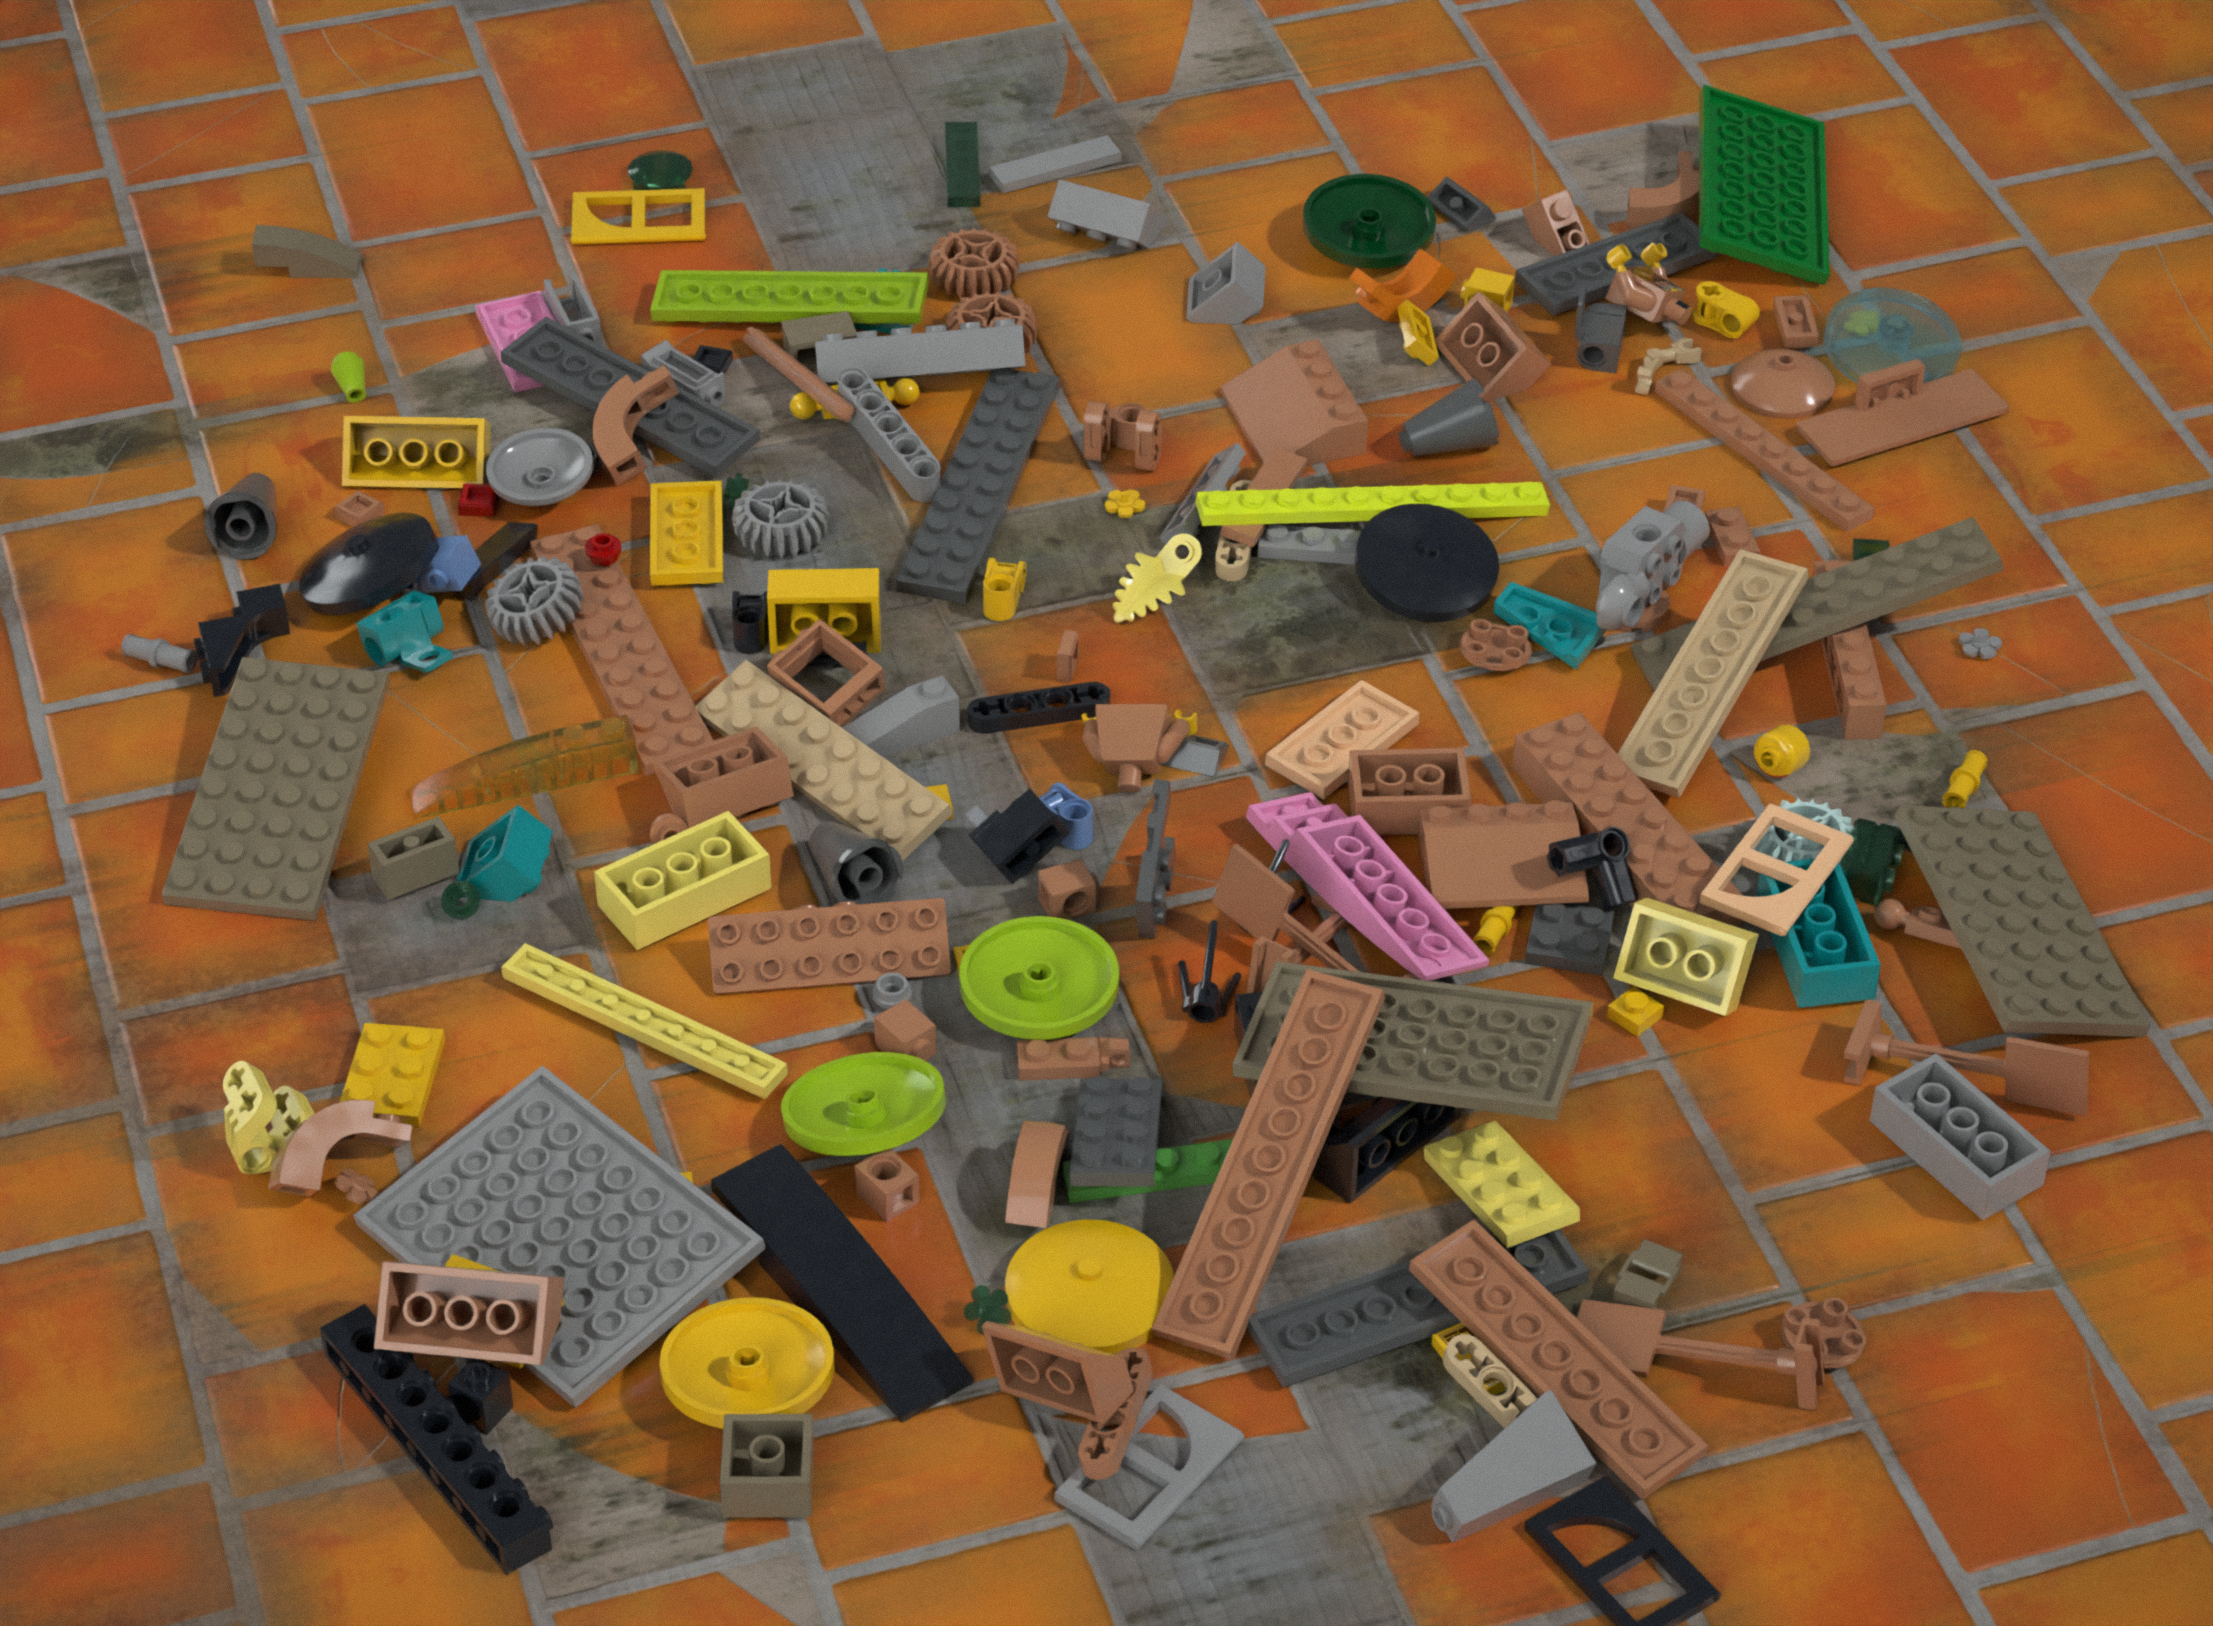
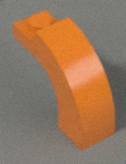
M1420 248L1406 268L1389 281L1377 282L1357 267L1349 279L1359 286L1356 290V293L1360 295L1356 301L1383 321L1399 323L1397 307L1406 299L1425 312L1445 294L1458 276Z

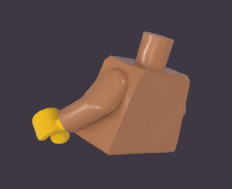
M1096 704V717L1088 718L1087 713L1081 715L1084 725L1082 740L1096 762L1104 765L1107 773L1119 774L1118 789L1128 793L1139 792L1141 789V774L1160 773L1162 764L1170 760L1186 736H1191L1197 732V713L1193 712L1191 717L1183 718L1182 711L1176 710L1174 714L1175 720L1173 721L1167 704Z

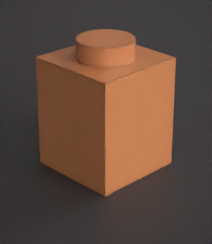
M907 999L874 1017L875 1046L882 1052L908 1054L925 1061L937 1054L936 1025Z

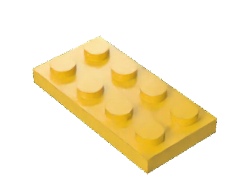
M722 481L651 483V586L724 583Z

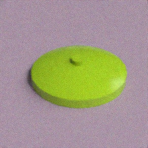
M1022 917L1008 920L989 928L968 946L960 963V992L966 1007L973 1016L997 1032L1031 1040L1062 1038L1091 1027L1108 1013L1117 998L1119 990V964L1110 945L1100 935L1084 925L1057 917Z
M869 1052L829 1061L802 1075L786 1091L781 1103V1112L788 1136L801 1147L826 1155H865L898 1147L925 1133L941 1117L946 1105V1093L940 1072L927 1061L902 1053Z

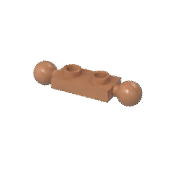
M1885 899L1875 908V921L1883 929L1894 930L1904 926L1905 934L1961 949L1942 910L1936 907L1921 906L1919 908L1914 906L1913 910L1909 912L1905 911L1904 906L1899 901Z

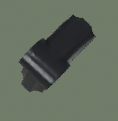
M1608 827L1595 833L1549 844V852L1546 857L1550 869L1558 877L1593 869L1604 909L1638 900L1626 860L1630 843L1622 829Z

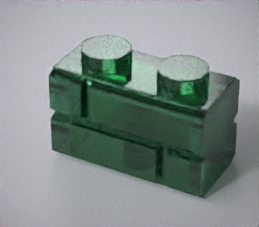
M1858 818L1855 820L1854 829L1850 834L1854 842L1842 857L1840 865L1853 898H1858L1860 902L1878 905L1881 902L1884 891L1891 893L1893 890L1897 870L1892 869V867L1901 866L1905 845L1899 844L1901 833L1899 827L1883 823L1877 825L1874 821Z

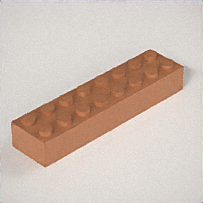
M1581 712L1515 735L1512 769L1542 804L1553 800L1565 803L1572 802L1579 824L1580 836L1595 833L1608 827H1617L1626 833L1630 843L1626 860L1638 900L1629 903L1632 908L1634 903L1644 898H1650L1742 929L1743 920L1699 903L1700 894L1718 872L1719 868ZM1731 881L1723 889L1724 892L1743 896Z

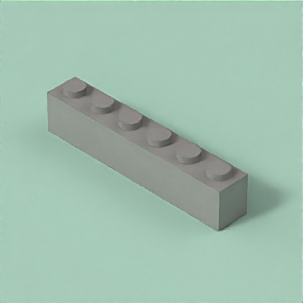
M1003 319L994 321L995 327L981 328L980 322L961 323L960 330L946 331V325H933L925 327L926 333L912 334V328L891 329V336L878 337L877 331L857 332V338L843 339V334L822 335V341L815 342L818 377L828 385L837 384L840 371L849 367L863 369L872 380L985 372L1000 368H1026L1022 324L1015 325V319Z

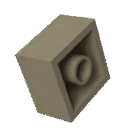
M724 1414L720 1475L723 1517H812L815 1454L813 1414Z

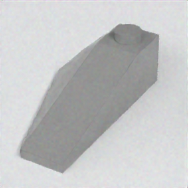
M942 675L892 693L841 728L882 757L960 731L959 696Z

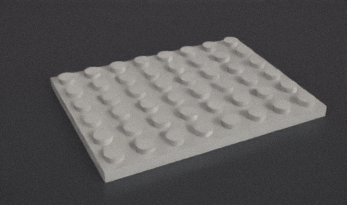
M543 1065L353 1215L356 1225L400 1262L444 1266L451 1255L454 1254L502 1272L564 1277L562 1296L564 1305L561 1308L560 1322L543 1365L524 1363V1366L574 1408H577L766 1249L764 1239Z

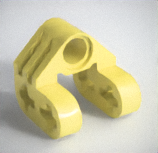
M246 1061L234 1063L224 1076L223 1090L229 1101V1104L224 1108L225 1137L239 1170L244 1174L256 1175L270 1172L276 1154L288 1134L315 1113L307 1097L290 1086H281L273 1093L263 1072ZM271 1121L274 1128L268 1133L265 1126Z

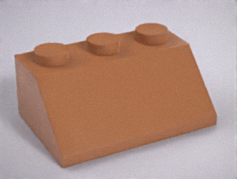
M1479 291L1435 339L1436 346L1466 382L1471 379L1478 380L1485 391L1478 395L1485 402L1528 390L1551 365L1500 305Z
M757 726L653 761L654 770L673 814L680 816L686 822L688 829L727 811L737 819L743 817L747 812L762 807L775 806L782 800L794 796L788 757Z
M986 1321L982 1325L1002 1392L1105 1424L1134 1392L1125 1358L1119 1357L1116 1354H1109L1080 1343L1067 1341L1045 1332H1038L1022 1326Z

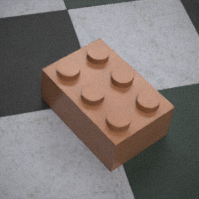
M1464 748L1350 750L1348 791L1351 817L1361 815L1378 835H1418L1419 809H1431L1434 806H1446L1449 808L1471 806Z

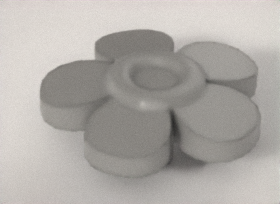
M1982 628L1975 629L1973 635L1965 632L1959 636V643L1963 646L1962 651L1969 657H1976L1979 654L1983 659L1994 658L1996 650H1999L2002 645L1999 637H1989V631Z

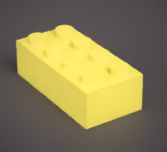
M729 811L594 871L597 906L636 950L771 889L769 853Z

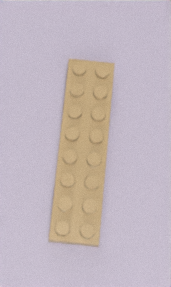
M1742 549L1738 551L1618 752L1621 759L1647 788L1680 798L1809 578L1807 568Z
M745 660L695 706L703 722L724 737L757 726L788 757L792 787L847 827L889 843L898 851L902 861L953 814L948 803L748 660Z

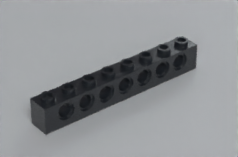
M365 1304L320 1327L324 1356L506 1575L552 1550L550 1530L553 1529V1522L546 1509L541 1505L536 1507L530 1500L529 1493L523 1482L518 1477L512 1479L506 1472L505 1464L500 1455L495 1450L489 1451L485 1447L481 1435L473 1423L469 1422L466 1424L463 1421L453 1399L448 1395L444 1397L441 1395L430 1372L425 1368L419 1369L414 1363L411 1352L374 1349L377 1317Z

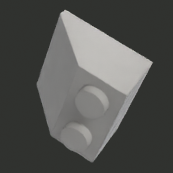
M1236 242L1189 278L1186 319L1191 323L1240 324L1248 317L1256 316L1264 304L1266 266L1244 246Z

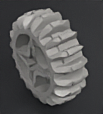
M778 479L775 483L765 480L762 486L752 485L751 491H742L741 498L735 500L732 514L734 533L737 540L742 542L743 548H752L754 555L763 552L767 558L772 555H779L782 559L787 554L796 557L799 551L809 553L811 546H819L820 539L826 537L827 523L829 522V512L827 511L824 497L818 494L816 488L809 489L807 483L795 484L794 479L789 482H781Z
M543 555L537 561L530 557L525 564L520 565L516 562V568L511 571L504 570V577L494 580L495 587L487 591L488 599L484 602L488 621L496 633L503 640H509L512 645L521 642L524 646H527L531 641H535L539 645L542 639L546 637L553 640L554 633L558 631L565 632V625L576 622L574 615L582 611L580 604L584 597L581 582L572 568L566 562H560L556 557L548 560Z

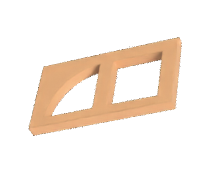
M1769 803L1700 894L1699 903L1779 936H1785L1853 844L1854 839L1849 834ZM1772 825L1824 845V848L1807 871L1754 850ZM1741 866L1793 886L1782 893L1761 897L1741 896L1723 891Z

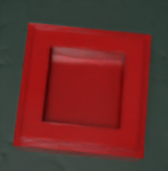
M465 483L463 484L458 502V515L494 517L499 495L492 490L489 484Z

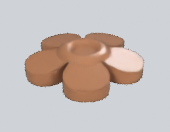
M342 1169L339 1174L340 1176L335 1180V1185L339 1190L349 1192L346 1198L357 1204H363L365 1200L371 1202L379 1195L377 1190L373 1188L375 1183L366 1175H360L359 1177L354 1170Z

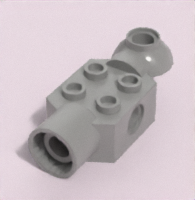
M1678 500L1670 504L1662 513L1644 506L1605 542L1600 556L1601 578L1596 604L1597 626L1601 630H1616L1624 625L1633 627L1640 620L1647 604H1655L1663 590H1667L1678 582L1684 560L1707 540L1710 533L1709 522L1705 514L1696 505L1688 501Z

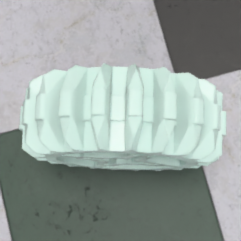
M1798 797L1794 803L1782 800L1778 807L1853 837V844L1839 861L1843 873L1849 872L1858 849L1856 844V828L1852 827L1851 818L1843 817L1841 809L1831 810L1828 802L1822 805L1816 804L1813 798L1810 802H1802ZM1772 825L1754 850L1783 862L1815 859L1824 848V845Z

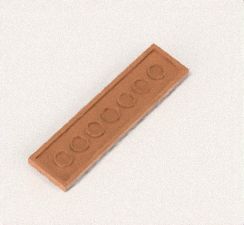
M1474 1219L1410 1260L1409 1271L1538 1398L1545 1392L1552 1390L1582 1441L1642 1500L1706 1456L1708 1445Z

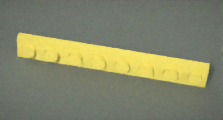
M526 943L501 967L504 979L760 1098L766 1099L788 1075L786 1062Z

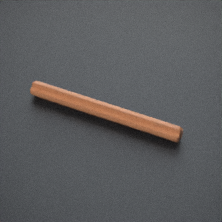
M754 327L746 329L747 334L743 336V341L746 345L838 420L842 419L844 422L852 420L851 415L855 413V407L760 329L756 330Z

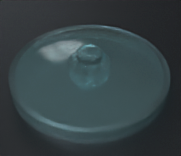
M1869 288L1856 291L1842 298L1831 309L1823 334L1824 347L1832 363L1845 376L1858 383L1859 376L1915 359H1919L1926 366L1923 383L1952 375L1958 364L1962 348L1961 336L1955 322L1941 307L1923 296L1895 288Z

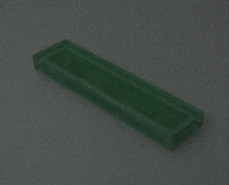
M945 122L948 207H979L980 178L977 122Z

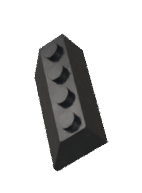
M1378 1097L1370 1108L1358 1117L1349 1119L1344 1127L1331 1138H1326L1314 1166L1313 1178L1351 1204L1459 1119L1460 1108Z

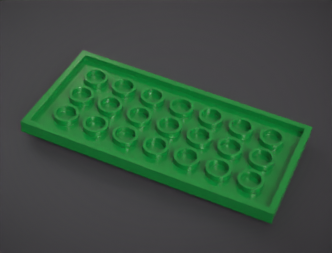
M1703 85L1699 93V247L1705 248L1712 253H1722L1735 257L1745 263L1764 266L1777 273L1790 274L1806 282H1816L1825 285L1830 276L1824 122Z

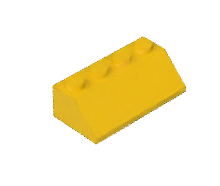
M344 416L342 487L462 489L465 483L485 484L487 476L486 465L490 456L491 423L485 418Z

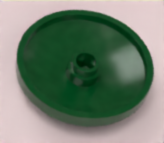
M1352 174L1329 180L1317 187L1309 195L1304 205L1303 230L1309 242L1323 255L1349 266L1377 269L1408 263L1420 248L1424 251L1429 248L1435 235L1436 213L1429 199L1412 185L1388 176Z

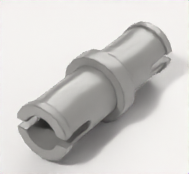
M130 633L125 636L121 646V652L125 657L147 661L150 666L155 668L166 666L188 673L193 671L197 662V654L194 650L170 645L167 640L161 638L151 640Z

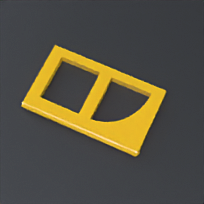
M705 188L573 192L572 232L570 238L572 245L705 241L706 239ZM691 203V225L646 227V204ZM632 204V227H619L605 223L595 217L588 206Z

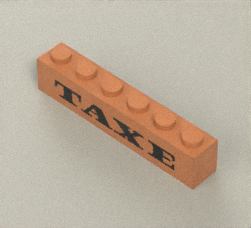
M1814 561L1812 577L1851 563V561ZM1864 622L1820 639L1844 740L1882 738L1887 704L1867 625Z

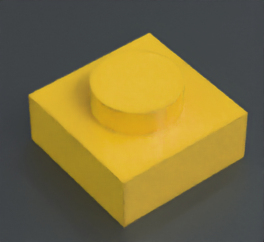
M1632 986L1608 1005L1607 1018L1638 1037L1663 1017L1664 1005L1635 986Z

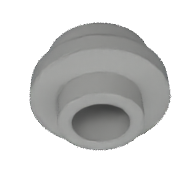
M886 973L878 978L873 987V1000L878 1006L889 1009L904 999L910 1002L912 999V987L903 975L899 973Z

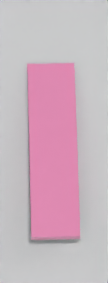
M1312 792L1249 805L1246 814L1247 820L1276 852L1279 850L1284 839L1290 841L1284 860L1300 877L1350 924L1420 980L1430 981L1488 966L1490 960L1361 815L1347 817L1336 803L1324 806Z

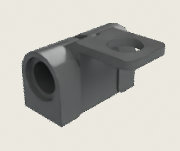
M1581 285L1575 326V337L1579 342L1576 352L1577 361L1585 369L1617 373L1625 334L1627 306L1594 303L1584 312L1587 285Z

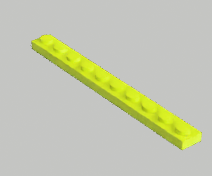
M1542 482L1417 486L1390 485L1381 487L1355 486L1346 488L1320 487L1310 489L1285 488L1275 490L1250 489L1239 491L1215 490L1197 492L1195 502L1202 526L1370 521L1380 512L1404 504L1441 506L1458 512L1467 518L1548 516L1550 508Z

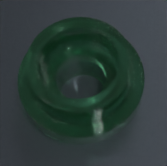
M737 472L735 479L728 477L723 498L730 500L728 507L733 508L735 500L741 498L742 491L748 490L750 479L743 478L742 473Z
M456 881L449 884L441 897L443 910L449 917L458 920L467 919L474 915L481 903L479 891L473 884L467 881ZM468 897V901L463 906H456L459 898Z

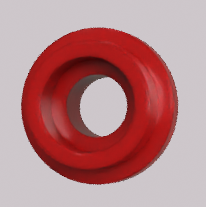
M607 533L597 534L591 537L585 544L586 555L593 564L598 566H608L615 563L622 550L620 540Z

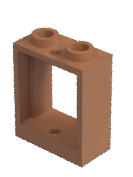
M821 619L811 627L803 629L798 634L796 640L785 650L778 651L767 665L771 678L840 727L851 721L886 689L883 667ZM823 650L855 675L824 703L792 679Z

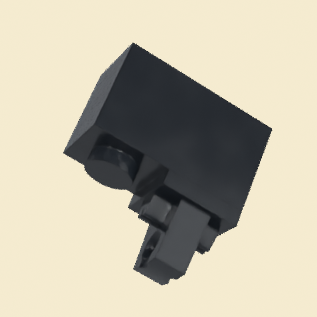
M1030 788L1015 799L1001 814L996 810L987 817L977 804L965 814L976 826V829L968 836L1012 885L1070 834Z

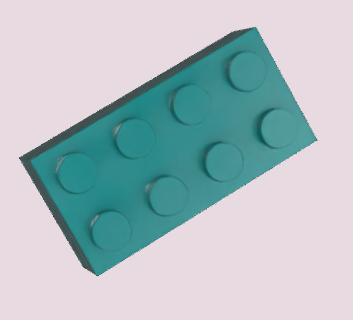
M1815 859L1788 861L1786 863L1807 871ZM1838 863L1785 936H1779L1769 931L1798 1008L1870 1000L1876 997L1881 964L1841 865ZM1760 873L1756 897L1779 894L1793 886Z

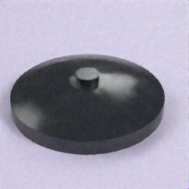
M1430 504L1399 505L1386 509L1374 516L1362 529L1354 555L1357 576L1362 586L1373 599L1396 614L1424 622L1453 621L1476 612L1490 599L1499 575L1498 554L1488 535L1464 515L1448 508Z
M414 513L387 514L362 522L332 539L310 559L300 576V592L313 611L324 615L349 614L377 605L405 589L425 571L436 554L438 547L437 536L428 520Z

